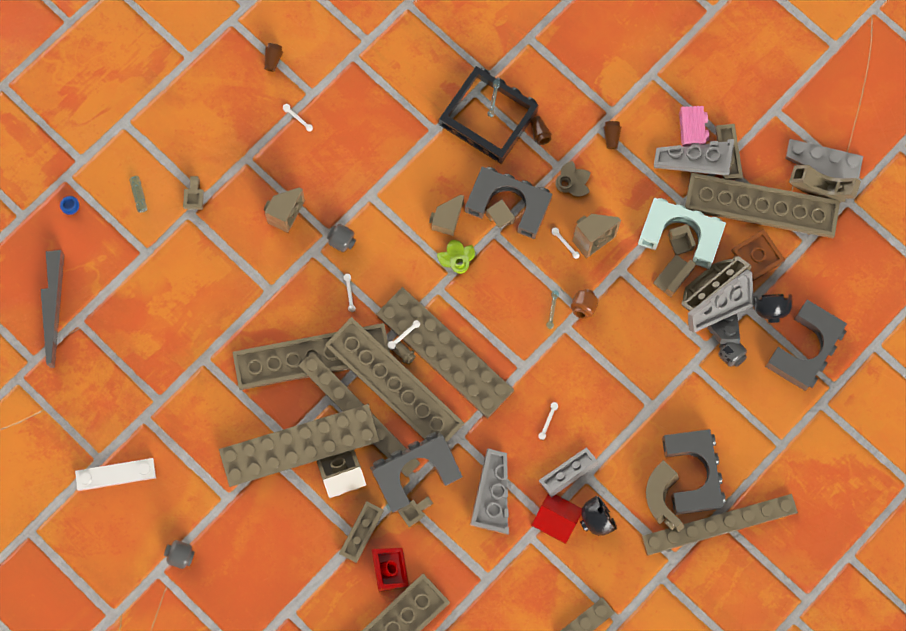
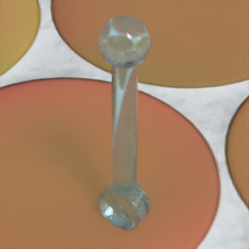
M499 80L493 81L494 90L491 107L487 113L489 117L495 115L494 106L497 89L500 87Z
M556 290L551 294L553 299L549 322L546 324L549 329L554 327L553 316L556 299L559 297V292Z

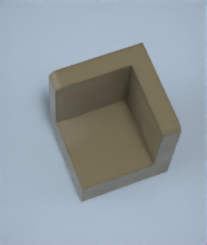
M500 200L486 210V216L490 221L493 220L498 228L503 227L507 223L513 224L515 222L514 215L503 200Z
M688 224L669 231L668 237L675 255L694 250L696 244Z

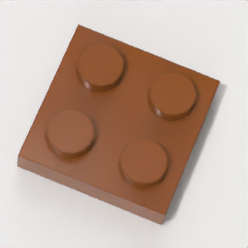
M764 229L731 250L735 256H739L751 265L752 281L785 261Z

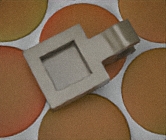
M191 176L190 189H184V209L203 210L204 190L199 189L200 179H198V176Z
M426 497L418 504L412 500L409 505L401 508L398 512L408 527H411L425 517L422 511L431 506L433 502L429 497Z

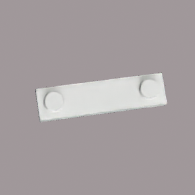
M153 458L75 471L78 491L156 478Z

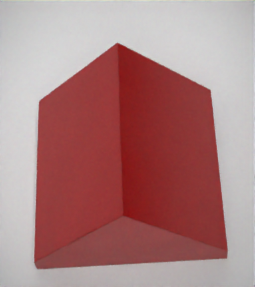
M547 494L531 526L566 544L581 516L582 508L556 494L552 497Z
M403 548L372 549L378 591L383 592L409 587Z

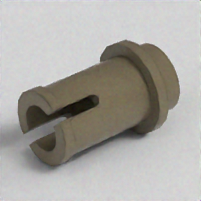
M401 341L392 350L403 359V363L410 364L416 357L414 351H410Z

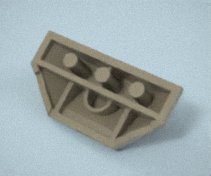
M739 256L714 263L710 269L704 271L685 287L682 306L688 311L693 310L745 270L750 271L751 265Z

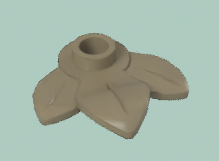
M573 161L568 162L561 168V175L557 177L555 182L556 188L560 192H569L577 197L587 195L589 189L584 184H586L590 177V171L576 169ZM565 181L568 183V186L564 187L561 183Z

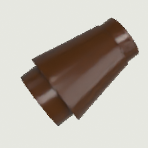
M268 43V46L265 47V70L275 72L283 54L282 46Z
M536 116L532 118L530 122L534 141L538 145L549 143L552 134L541 117Z
M607 121L605 126H603L607 149H618L622 128L618 121Z

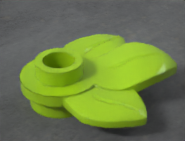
M451 240L447 245V252L438 253L437 258L443 267H450L454 272L462 274L469 268V262L474 258L475 250L473 245L463 247L460 241Z

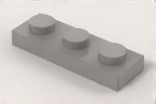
M586 447L541 478L539 482L549 496L552 497L597 466L598 461Z

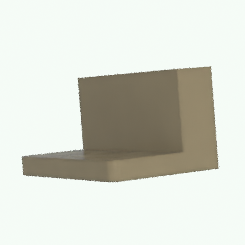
M675 255L654 281V285L672 297L694 270L696 263L691 259L687 263L681 257Z

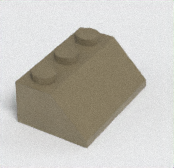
M591 214L588 217L583 216L576 222L577 225L572 242L587 259L616 237L621 219L619 217Z

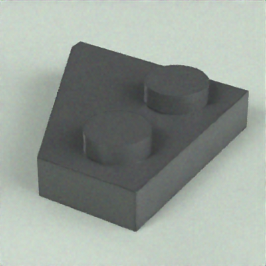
M737 314L708 326L707 329L715 335V339L719 344L730 342L740 344Z

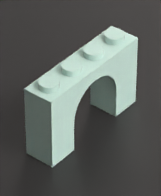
M654 198L638 244L656 250L665 227L672 223L688 224L698 237V245L692 261L698 266L710 269L726 223L717 217L705 216L700 211L688 210L683 205H674L668 203L665 199Z

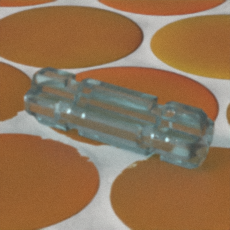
M139 176L131 177L129 181L135 203H137V211L139 213L147 211V205L144 202L145 197Z

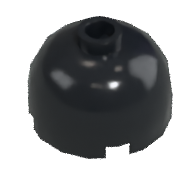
M784 294L762 295V299H757V296H753L756 313L761 318L768 319V323L780 322V318L786 317L792 309V294H788V298H784Z
M599 496L591 498L584 504L581 511L583 520L580 523L585 531L590 530L594 535L604 536L617 529L614 518L611 519L608 513L610 512Z

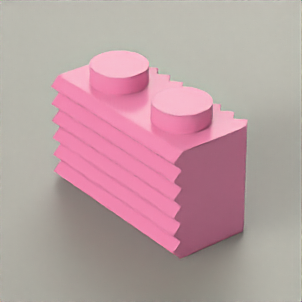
M704 106L681 107L679 115L682 147L691 146L694 143H699V145L706 144V141H709V130H705V123H708V114L704 112Z

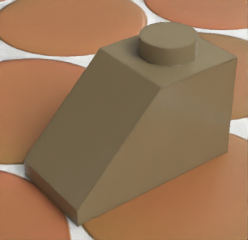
M459 195L438 206L436 212L431 213L429 223L432 224V230L454 236L464 203L463 195Z

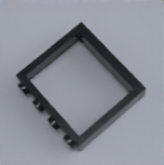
M476 66L439 118V126L502 164L529 125L530 120L538 112L539 105L533 98H527L522 95L517 88H511L506 85L505 81L501 78H495L490 75L488 70L480 69ZM476 78L528 109L502 149L450 118V115Z

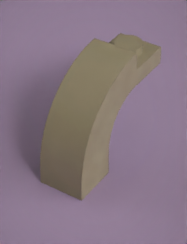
M795 165L789 183L807 194L845 202L846 199L856 198L861 181L857 178H833L819 173L810 165Z
M663 460L649 477L646 487V499L653 517L659 524L664 521L671 530L675 528L680 532L684 528L682 521L668 509L665 503L668 490L680 478L677 472Z

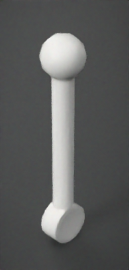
M289 104L283 105V110L294 116L306 127L307 131L313 130V126L307 124L293 112Z
M553 228L552 235L557 236L572 253L573 258H579V252L574 251L560 235L558 228Z
M345 274L344 281L347 285L350 305L348 310L354 312L356 307L353 305L351 293V275Z
M415 320L413 325L396 340L390 341L388 343L389 349H395L396 344L414 328L420 326V322Z
M556 402L551 404V411L542 432L539 433L541 440L546 438L545 433L554 411L558 409Z

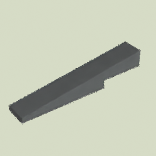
M61 250L46 251L48 288L41 289L46 364L50 368L55 367L64 267V254Z

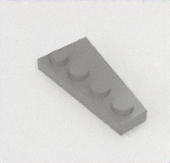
M728 139L727 142L711 141L710 144L699 145V143H694L691 146L684 147L677 145L656 148L654 168L729 176L734 139Z
M790 139L785 159L797 165H810L819 173L829 177L859 179L863 156Z
M745 270L688 313L689 330L693 333L754 306L752 272Z
M487 449L470 525L508 535L507 453Z

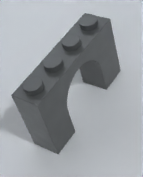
M482 167L466 203L465 212L483 219L488 204L494 195L503 191L514 192L522 198L526 208L517 233L535 239L551 202L552 193L543 187L536 188L528 181H518L510 174H500L492 167Z
M806 300L794 320L817 335L820 342L818 356L813 359L802 360L778 347L765 366L804 391L808 387L813 388L818 380L815 377L818 371L822 372L828 363L825 361L827 356H832L837 348L835 345L838 339L842 340L847 332L844 329L847 323L809 300Z
M710 429L664 435L662 442L665 458L691 455L698 458L704 464L707 472L706 482L701 488L672 494L674 514L680 515L721 509L723 504L726 503L724 492H721L720 489L722 475L717 471L719 457L717 453H714L713 446H716L715 435L711 434Z
M433 432L427 435L426 439L420 443L415 441L408 445V449L404 451L397 450L390 454V458L386 460L383 458L379 459L370 467L392 513L410 504L400 483L401 470L408 461L415 458L430 460L445 486L463 477L440 432Z

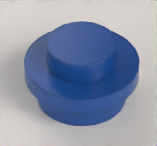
M67 196L61 200L60 208L63 213L72 215L78 211L79 202L75 197Z

